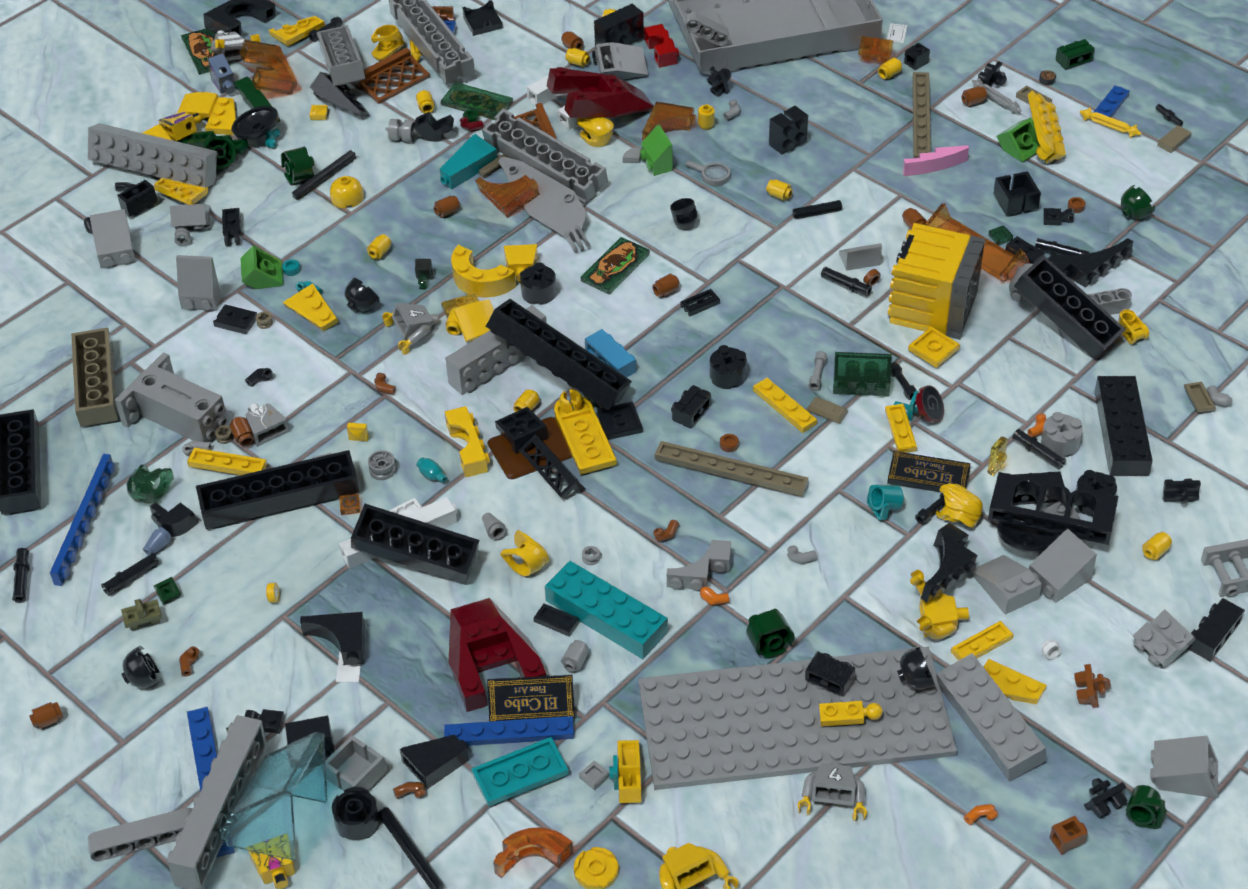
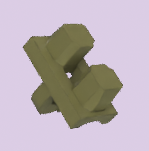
M141 599L134 600L136 605L121 609L125 628H130L131 631L139 629L143 623L158 624L162 618L157 599L142 603Z

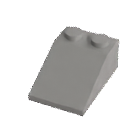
M177 255L178 296L181 308L217 311L221 292L213 258Z
M1005 555L976 567L971 573L1005 615L1039 599L1042 583L1030 569Z

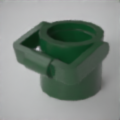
M1147 785L1136 786L1131 793L1126 808V815L1138 827L1159 829L1165 820L1167 812L1165 801L1161 799L1156 789Z

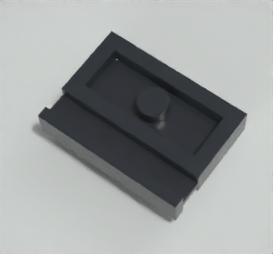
M225 304L218 313L217 319L213 320L214 327L247 334V330L256 321L257 312Z

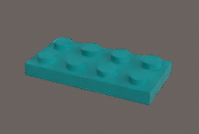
M552 737L471 768L472 775L488 807L569 775V769Z

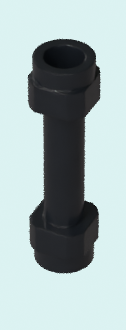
M338 16L330 20V23L318 30L313 29L308 33L309 39L312 42L317 41V32L340 27L343 24L341 18Z
M897 362L891 363L888 366L889 373L892 377L897 378L904 389V395L911 400L917 389L914 385L908 383L902 374V367Z
M941 493L937 501L926 510L921 509L915 515V519L919 524L927 523L931 519V515L945 504L944 494Z

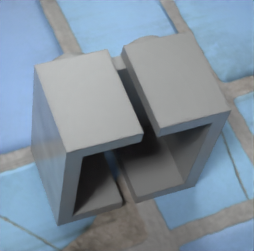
M353 735L322 763L325 779L339 789L342 787L343 792L351 787H362L369 790L387 772L384 757L370 747L367 749V745Z

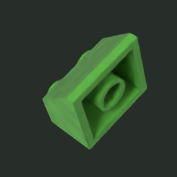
M1031 117L1017 122L996 136L1003 151L1020 162L1036 154V149L1040 146Z
M657 125L642 141L640 150L641 159L646 162L647 169L651 170L654 176L673 171L672 143L660 125Z
M254 245L240 258L241 279L245 285L251 286L254 289L283 285L282 260Z

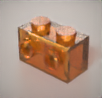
M861 36L858 55L862 56L861 59L871 61V58H878L877 62L885 63L892 57L894 41Z

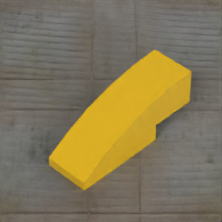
M618 740L619 803H641L639 740Z

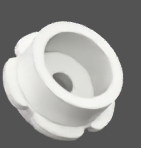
M1054 639L1045 641L1041 648V654L1048 659H1055L1061 653L1059 642Z

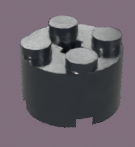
M538 262L520 272L522 298L527 303L534 304V302H538L540 305H544L555 298L557 291L556 275L550 267Z
M721 345L710 356L709 376L712 379V383L722 389H731L732 386L737 385L739 387L745 382L747 374L746 353L727 345Z
M1086 470L1079 477L1076 490L1087 489L1094 492L1097 496L1098 492L1116 495V479L1112 475ZM1077 505L1082 513L1093 516V512L1089 507Z
M351 787L345 789L344 793L339 797L337 795L334 798L332 814L339 835L353 840L370 838L379 824V813L375 797L365 788Z

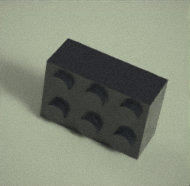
M632 3L595 20V47L596 44L611 42L630 45L643 39L644 12Z

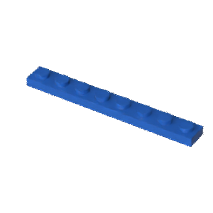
M110 454L102 455L52 566L50 575L56 586H62L64 580L68 578L69 569L76 560L78 548L82 546L83 537L89 530L90 521L95 517L97 505L102 501V494L105 488L108 487L111 474L115 471V463H113Z
M208 707L187 711L200 792L205 776H208L211 771V763L214 758H217ZM230 828L216 858L235 853Z

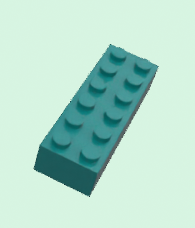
M569 561L544 586L546 602L561 611L578 617L581 623L641 659H644L668 633V618L572 561Z

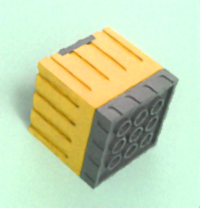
M914 223L912 230L908 229L907 241L902 243V253H898L897 265H893L891 275L894 278L891 280L890 289H893V292L891 291L889 296V302L892 304L889 305L887 315L890 316L889 323L921 331H927L932 326L946 336L960 340L978 293L985 238L970 237L967 234Z

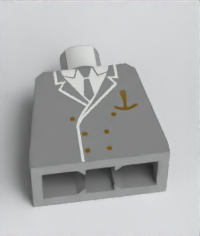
M254 403L249 406V412L245 416L257 447L289 432L287 419L271 404L259 407L258 404Z

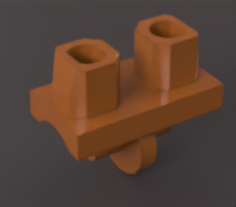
M431 6L443 21H454L453 6Z
M1091 664L1084 665L1085 671L1074 673L1077 687L1087 685L1085 689L1076 690L1079 704L1091 703L1093 708L1099 707L1097 691H1099V694L1104 695L1106 693L1105 690L1111 687V682L1103 674H1098L1097 678H1095V674L1092 673Z

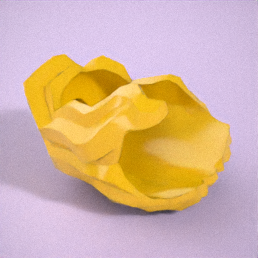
M951 483L942 485L939 491L944 494L945 506L941 512L936 511L937 517L951 522L961 521L968 527L974 528L983 512V503L980 498L961 485Z

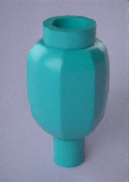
M424 457L418 460L416 465L423 476L430 480H439L442 483L447 481V476L443 474V469L434 460Z

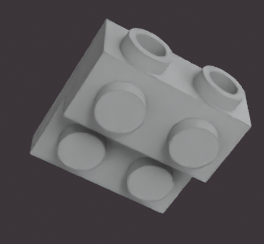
M1165 609L1151 623L1147 621L1133 635L1136 639L1134 644L1142 652L1146 649L1151 654L1148 658L1156 666L1161 664L1165 669L1196 640Z

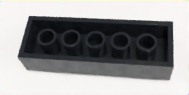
M1044 255L1026 270L1014 285L1020 293L1094 360H1097L1126 330Z
M1097 376L1094 393L1109 475L1149 476L1153 460L1136 376Z
M31 409L0 414L1 514L41 508L39 423L35 411Z
M364 503L351 536V548L466 585L479 549L480 540Z

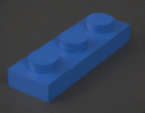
M1114 85L1094 110V113L1097 112L1112 118L1129 96L1130 90Z

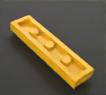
M765 378L753 386L754 393L800 432L804 433L817 425V419L769 378Z
M194 448L187 461L188 467L236 475L265 470L267 466L266 459Z

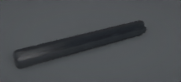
M349 150L292 191L293 198L299 200L356 158L355 152Z
M388 807L379 810V818L429 888L443 889V883Z

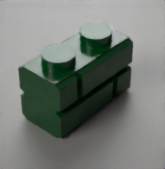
M1086 39L1075 41L1058 47L1055 59L1067 70L1093 61L1095 48Z

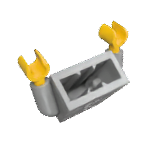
M220 30L215 35V40L212 41L211 52L217 53V55L224 54L227 61L248 58L250 47L256 43H261L260 35H250V39L247 40L242 38L237 32L225 33Z
M396 303L392 313L385 312L382 315L386 327L391 326L395 322L404 339H408L398 343V348L402 351L403 355L410 352L409 346L411 344L414 345L422 337L428 335L432 325H437L439 321L438 315H430L425 306L409 303Z
M833 761L830 764L822 763L818 770L813 771L805 778L801 795L803 799L797 805L799 814L803 806L808 807L807 815L811 813L809 799L812 798V801L852 806L856 803L852 814L853 820H856L857 812L862 813L863 821L865 820L867 810L863 806V803H865L864 783L857 775L853 774L852 767L842 765L839 761Z

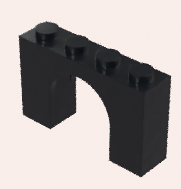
M229 0L203 14L204 26L216 34L222 30L225 33L237 32L241 36V22L233 17L249 15L266 23L276 17L275 3L269 0Z

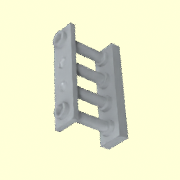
M1248 539L1204 547L1201 557L1203 566L1214 565L1222 579L1218 593L1219 597L1234 596L1248 592V570L1242 559L1248 558ZM1233 561L1242 578L1231 580L1223 562Z

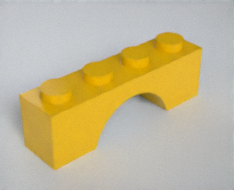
M467 406L444 411L450 436L463 439L468 443L465 448L459 451L460 463L465 477L488 472L487 464H490L488 453L483 451L485 450L483 440L478 438L480 437L479 429L473 425L475 423L473 413H469Z

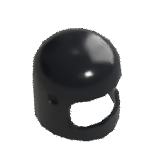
M682 198L671 204L670 210L677 227L687 229L697 223L698 213L693 199Z

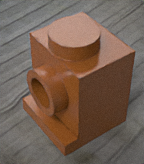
M1073 816L1053 825L1049 838L1060 854L1064 855L1066 851L1085 843L1088 832L1086 826L1079 822L1076 816Z

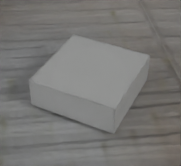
M593 761L579 773V778L595 791L609 778V772L596 761Z

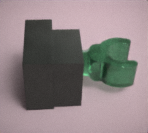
M415 259L416 278H418L419 289H426L427 278H431V275H433L431 259Z

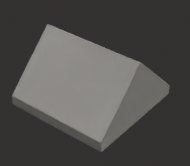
M882 243L840 250L839 255L846 271L880 265Z

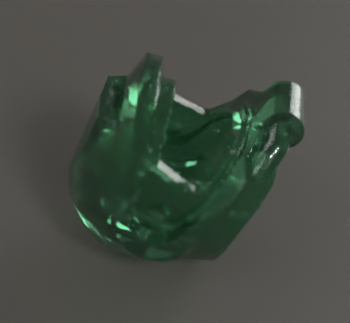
M141 464L134 470L126 483L128 495L136 502L152 503L159 501L168 492L170 484L174 480L172 469L158 468L150 472L146 465ZM160 477L159 486L154 489V483Z

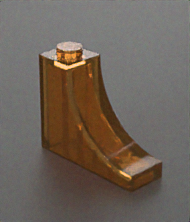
M656 101L643 129V140L657 125H660L665 133L676 130L690 131L692 125L696 123L697 116L694 115V108Z
M527 175L508 183H491L481 177L475 180L479 191L506 218H509L540 195L537 189L539 187L537 182L533 178L530 179Z

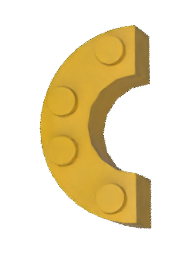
M459 244L454 249L451 256L453 279L456 286L466 294L489 298L506 294L516 287L514 270L501 264L489 270L475 268L473 251Z

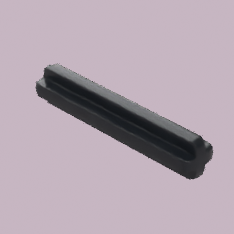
M840 200L795 208L792 210V215L794 219L839 211L842 210V203Z

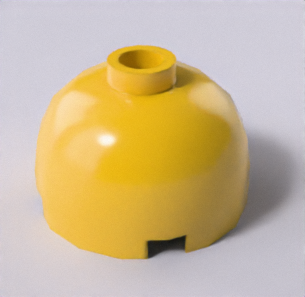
M351 176L337 178L330 186L331 202L336 207L347 209L346 206L352 205L353 208L361 204L364 200V190L361 183Z

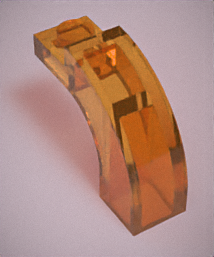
M534 827L517 831L502 841L503 852L498 853L493 861L494 871L497 876L502 878L520 860L531 856L542 857L559 868L573 854V841L563 834L548 828Z

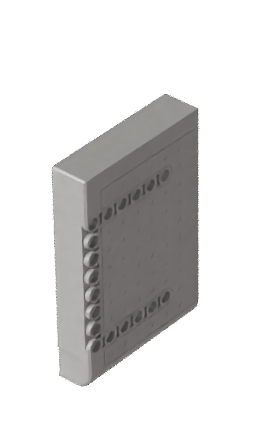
M668 0L699 70L706 75H711L709 69L712 66L715 67L716 71L724 68L733 72L741 70L742 67L748 69L755 68L758 64L767 66L771 65L772 62L783 63L788 59L800 60L803 56L811 58L816 57L820 53L828 55L833 53V51L844 52L881 45L883 18L872 0ZM691 12H696L725 26L728 29V43L724 46H718L689 32L686 29V16Z

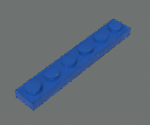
M573 716L444 725V737L455 735L459 740H464L468 746L534 742L552 737L553 740L574 739Z

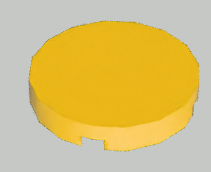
M593 847L591 850L581 852L575 859L573 866L575 879L586 889H606L615 882L619 872L618 861L615 859L614 854L600 847Z

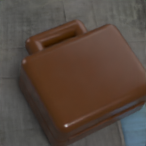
M547 417L542 419L541 421L547 426L548 439L543 440L544 443L562 462L573 458L556 418ZM502 434L488 440V447L508 479H517L537 471L520 451L517 454L512 451L511 443ZM533 445L526 452L528 454H535L536 446ZM539 458L538 466H546L547 458Z

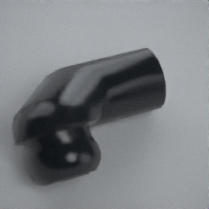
M259 368L249 375L245 382L247 385L252 386L257 381L269 380L273 372L270 368Z

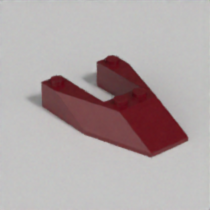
M563 67L550 68L546 86L552 94H567L564 110L570 118L619 117L654 109V105L642 90L617 76Z
M490 598L451 609L448 662L466 712L487 706L486 694L478 674L479 672L515 662L520 677L546 676L540 657L529 639Z

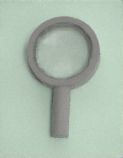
M690 160L686 162V167L702 172V180L707 185L722 186L730 180V169L723 163L714 162L703 166Z

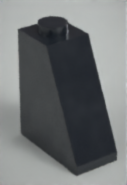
M455 735L399 749L403 764L427 789L469 761L468 745L464 740H459Z

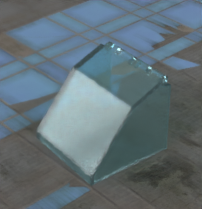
M314 732L265 756L220 835V839L223 842H227V846L295 861L296 843L293 796L323 803L327 802L323 733Z

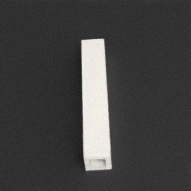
M445 497L404 516L446 528L457 523L456 514H458L456 505L454 503L451 504L449 499ZM351 538L339 543L341 556L349 569L378 557L351 548Z

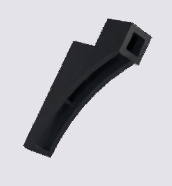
M1127 238L1110 248L1088 254L1056 255L1054 253L1047 259L1067 277L1081 286L1087 287L1100 276L1107 274L1111 268L1118 266L1125 258H1129L1133 252L1134 241Z
M951 523L938 530L933 545L938 551L939 569L925 583L920 598L925 602L939 597L944 590H949L954 583L960 582L968 573L971 574L977 565L975 562L978 555L967 548L968 543L966 542L969 535Z

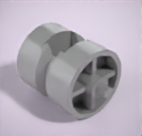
M390 119L388 127L385 128L388 131L389 140L399 141L402 138L405 142H413L415 133H418L414 129L415 121L413 120L402 122L400 119Z

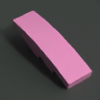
M969 146L935 148V152L919 153V158L904 159L903 175H920L940 171L968 160Z

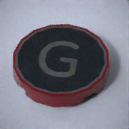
M931 385L919 388V393L916 395L918 412L920 415H924L926 422L934 423L940 421L944 414V403L940 393Z

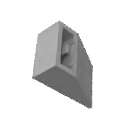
M613 42L596 44L595 56L600 74L614 75L620 79L648 76L642 47Z

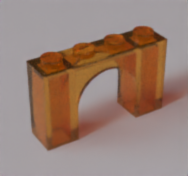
M244 40L239 52L243 62L259 64L269 68H256L252 78L255 88L257 90L292 95L297 87V80L280 46Z

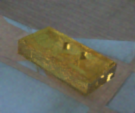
M472 293L441 302V307L448 318L451 309L478 302L479 300L476 294Z
M1003 436L991 447L987 472L992 476L1001 469L1007 458L1006 448L1008 439Z

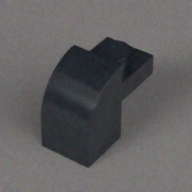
M430 112L416 117L414 129L425 140L432 142L442 141L443 134L453 130L454 118L450 114L436 120Z
M156 502L149 506L154 523L158 525V528L162 527L168 531L172 537L183 535L197 525L194 512L181 502L170 511H167Z

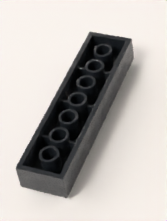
M508 299L495 308L485 326L494 335L503 338L507 344L516 347L523 355L531 357L538 365L547 368L554 376L560 377L570 387L576 388L585 397L591 398L601 408L608 411L623 398L632 383L627 377L512 299Z
M349 450L196 486L205 529L360 493L356 471Z

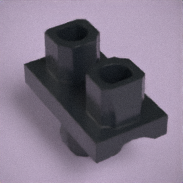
M999 61L995 65L988 63L985 66L984 72L978 74V78L981 79L983 84H987L990 87L993 84L1004 85L1007 81L1005 73L1000 72V67L1003 63Z
M712 66L709 69L711 75L707 78V82L712 86L710 92L717 97L722 92L728 94L730 89L727 81L732 76L731 71L724 68L716 71L715 67Z
M1192 478L1184 479L1183 481L1164 480L1162 499L1164 502L1181 501L1182 504H1187L1189 500H1199L1201 482L1200 480H1192Z
M1093 779L1092 788L1089 789V793L1091 795L1097 794L1098 796L1084 804L1086 810L1092 808L1097 817L1100 818L1111 812L1106 800L1110 799L1115 809L1126 804L1128 800L1123 790L1127 787L1124 782L1107 790V787L1111 785L1109 780Z

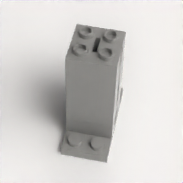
M164 352L115 399L122 425L128 428L142 416L191 440L209 442L215 437V430L219 426L228 423L222 396L175 375L170 356Z

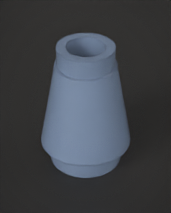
M162 527L155 529L145 544L143 551L147 555L157 553L170 543L169 540L172 536Z

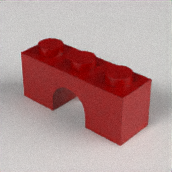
M663 24L644 27V41L649 49H654V59L658 67L677 64V57H679L678 48H675L673 39H670L667 29L665 30Z

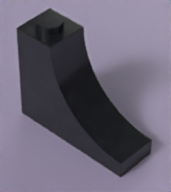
M363 612L300 616L303 636H317L333 643L341 652L344 665L365 663V622Z

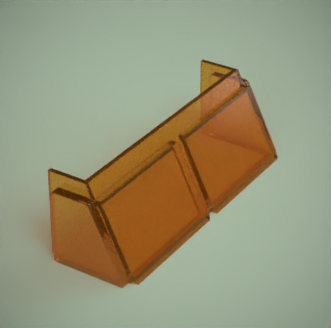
M941 203L925 223L926 226L967 234L970 237L985 238L953 219L945 203ZM985 238L981 269L1002 282L1006 280L1011 281L1019 266L1023 267L1024 264H1030L1026 253L1022 249L1016 255H1013Z

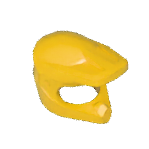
M383 25L375 30L371 40L373 43L377 41L379 43L371 54L376 60H383L404 46L403 36L395 25Z
M605 117L577 118V124L585 129L581 130L580 137L588 145L602 147L609 143L614 127L611 120Z
M517 530L514 535V542L518 548L503 549L500 553L506 563L522 576H529L539 571L549 561L545 548L520 530ZM512 555L521 557L523 563L517 564L513 560Z

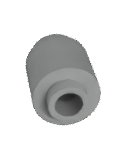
M575 640L569 645L561 660L566 670L574 672L581 669L589 654V647L585 642Z

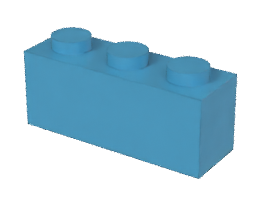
M603 329L585 338V350L625 377L636 373L635 357L629 354L621 344H618Z

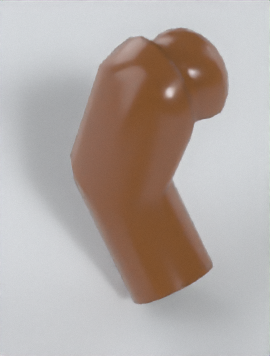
M406 782L393 788V793L398 799L414 791L415 797L419 798L426 794V790L424 789L425 785L421 782Z

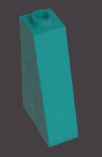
M472 135L440 168V181L443 185L454 189L479 174L481 168L498 158L497 149L478 135Z

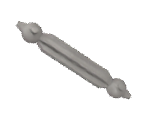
M980 78L972 80L974 87H984L987 96L1006 108H1010L1013 114L1022 111L1017 101L1013 103L1011 99L987 84H983Z

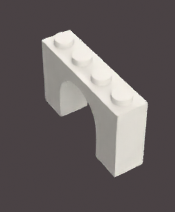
M548 76L527 87V99L534 105L541 102L543 105L556 98H567V94H552L546 86ZM564 106L558 109V123L571 130L578 126L577 118H570L565 112Z

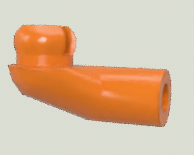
M1044 413L1036 415L1037 421L1035 426L1027 430L1029 436L1035 437L1042 434L1044 422L1046 421Z
M707 586L700 590L701 598L709 605L729 603L728 593L717 594Z
M992 804L977 805L963 818L967 824L972 825L978 818L986 815L988 820H993L998 816V812Z

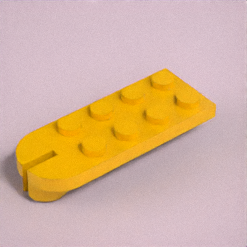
M1031 91L1028 94V100L1037 140L1040 144L1036 149V153L1041 160L1046 159L1045 163H1050L1054 159L1060 160L1065 156L1066 151L1056 107L1052 102H1047L1041 94Z
M570 389L571 403H569L567 393L563 391L554 406V415L579 474L617 465L615 455L590 401L577 390Z

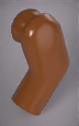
M377 373L374 379L377 390L394 395L396 386L387 384L384 373Z
M670 520L665 530L660 527L659 529L656 528L653 531L655 539L665 541L673 538L679 526L678 521Z
M195 646L189 647L179 658L182 676L187 677L192 674L191 665L198 658L199 649Z

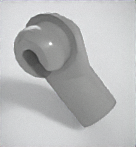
M1212 385L1207 388V392L1215 405L1227 407L1232 404V398L1227 394L1218 393L1216 386Z
M794 545L789 546L787 549L789 559L800 564L817 560L815 550L801 553L798 551V547Z

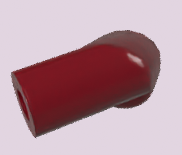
M467 117L460 118V126L464 129L474 131L484 128L482 120L469 122Z

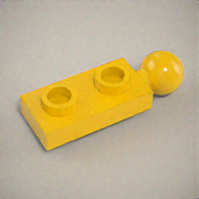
M862 701L819 704L821 726L864 724V716L871 720H877L883 714L882 707L878 703H870L866 708H863Z

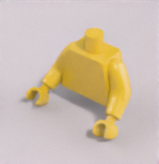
M917 569L911 573L910 583L916 585L921 598L926 582L924 581L923 572ZM941 592L939 597L933 598L929 602L920 599L919 609L921 617L916 621L920 624L919 629L923 631L924 637L938 640L950 636L957 631L958 620H968L969 610L968 607L956 608L955 598Z
M686 843L679 848L670 847L662 857L664 863L659 868V880L662 889H687L714 874H717L720 879H724L723 889H731L728 883H731L735 889L738 887V879L729 876L728 873L730 871L722 858L710 849Z

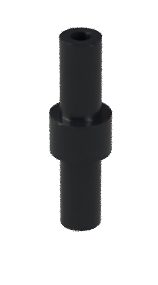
M1161 104L1156 106L1155 109L1163 114L1166 120L1172 121L1179 126L1183 125V121L1175 116L1172 110H1167Z

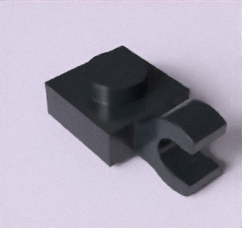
M1044 208L1043 225H1061V222L1073 223L1074 209L1069 208L1061 212V208Z
M263 709L262 714H259L254 710H246L244 717L262 720L264 732L280 734L284 720V711Z

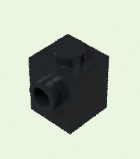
M920 43L913 45L905 50L904 64L916 71L929 63L930 49Z

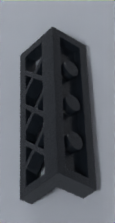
M536 434L519 449L562 499L574 489L579 493L586 489ZM535 445V454H528L526 451ZM539 458H547L546 466H538ZM557 469L556 478H549V471ZM567 481L569 485L561 492L559 490L560 482Z

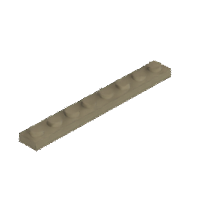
M913 72L912 76L913 158H919V153H931L929 72Z
M664 441L660 442L655 452V460L803 497L808 485V477Z

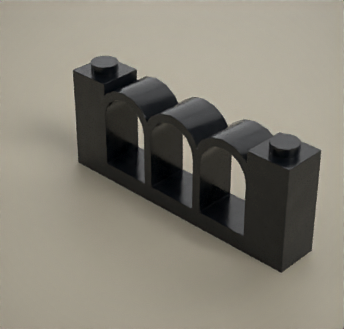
M998 472L988 520L1058 535L1069 529L1079 539L1109 545L1119 496L1098 492L1097 496L1094 492L1087 489H1079L1071 493L1068 488L1060 484L1052 483L1042 487L1034 479H1018L1017 475ZM1019 494L1032 495L1037 500L1036 510L1012 506L1013 500ZM1050 499L1060 501L1065 506L1064 516L1041 512L1043 502ZM1076 505L1087 506L1093 512V521L1068 517L1069 511Z

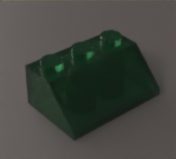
M835 352L833 394L889 396L892 354Z

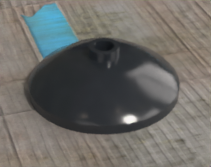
M259 106L244 112L232 124L231 129L234 136L249 140L266 135L277 124L279 119L278 111L272 106Z
M1000 522L997 528L998 535L1004 543L1023 552H1043L1059 536L1058 534Z

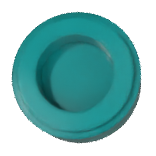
M287 260L282 265L283 272L287 276L297 275L301 270L300 263L297 260Z

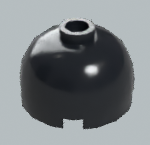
M353 277L344 292L345 299L348 301L347 306L354 312L356 310L368 312L380 302V298L369 286L365 287L362 285L363 282Z
M139 645L124 658L122 664L124 672L121 675L127 684L131 683L134 687L146 689L161 682L162 678H157L155 673H160L157 665L149 653L144 655L141 651L144 648Z
M920 646L905 652L900 659L901 669L897 670L901 682L906 681L908 686L914 690H925L934 687L935 683Z

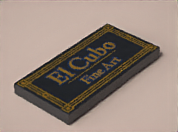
M893 451L887 484L940 492L939 489L942 485L951 483L961 485L966 489L971 463Z
M573 674L487 679L489 722L568 716L575 718Z

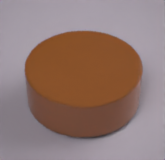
M1073 197L1069 199L1067 207L1068 209H1074V213H1081L1085 210L1086 202L1080 197Z
M872 269L865 275L863 282L873 286L879 281L881 273L877 269Z
M725 434L720 438V448L723 451L734 452L738 449L739 439L736 435Z

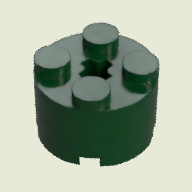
M305 146L281 153L282 168L285 167L286 173H284V176L289 184L308 181L314 176L312 166L315 165L312 156L309 157Z
M772 609L759 615L755 614L749 618L746 634L759 656L763 655L764 658L778 657L786 652L785 648L789 644L790 646L793 644L794 633L778 609Z

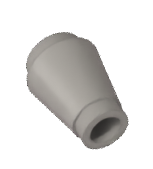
M485 513L482 516L483 524L490 538L497 540L505 535L504 523L491 513Z

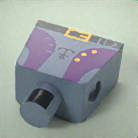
M224 54L208 58L213 84L220 93H233L235 91L233 83L235 82L234 74Z

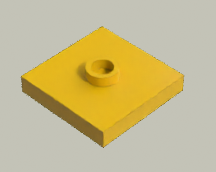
M932 326L908 345L910 352L936 368L960 349L958 342Z

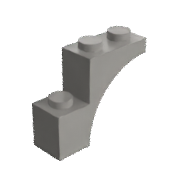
M711 540L707 552L698 561L680 568H667V587L701 590V588L708 585L709 571L729 573L731 541Z

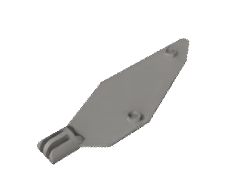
M507 157L499 159L503 171L529 216L567 238L575 253L578 251L574 242L577 243L580 250L584 249L580 241L581 238L587 247L590 245L582 231L587 212L573 190L522 161Z

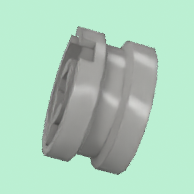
M380 450L369 456V472L374 479L387 480L393 477L396 472V465L391 452Z

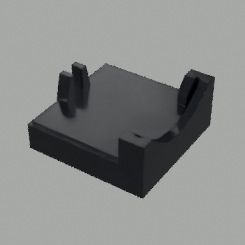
M489 0L478 9L462 7L463 19L473 36L503 29L502 21L494 10L492 0Z
M525 407L495 421L496 429L511 443L512 451L515 454L519 453V449L535 434L540 439H548L547 426L529 407Z

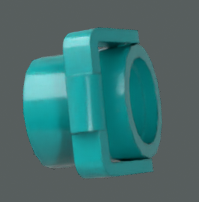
M871 485L869 487L867 504L879 521L887 519L889 510H899L902 507L904 494L899 485Z

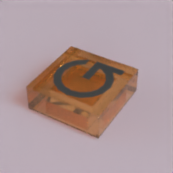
M359 494L339 496L341 515L361 513Z

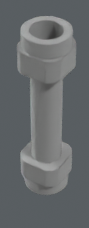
M819 351L815 355L814 373L809 380V388L811 390H818L821 385L820 375L827 358V354L823 351Z

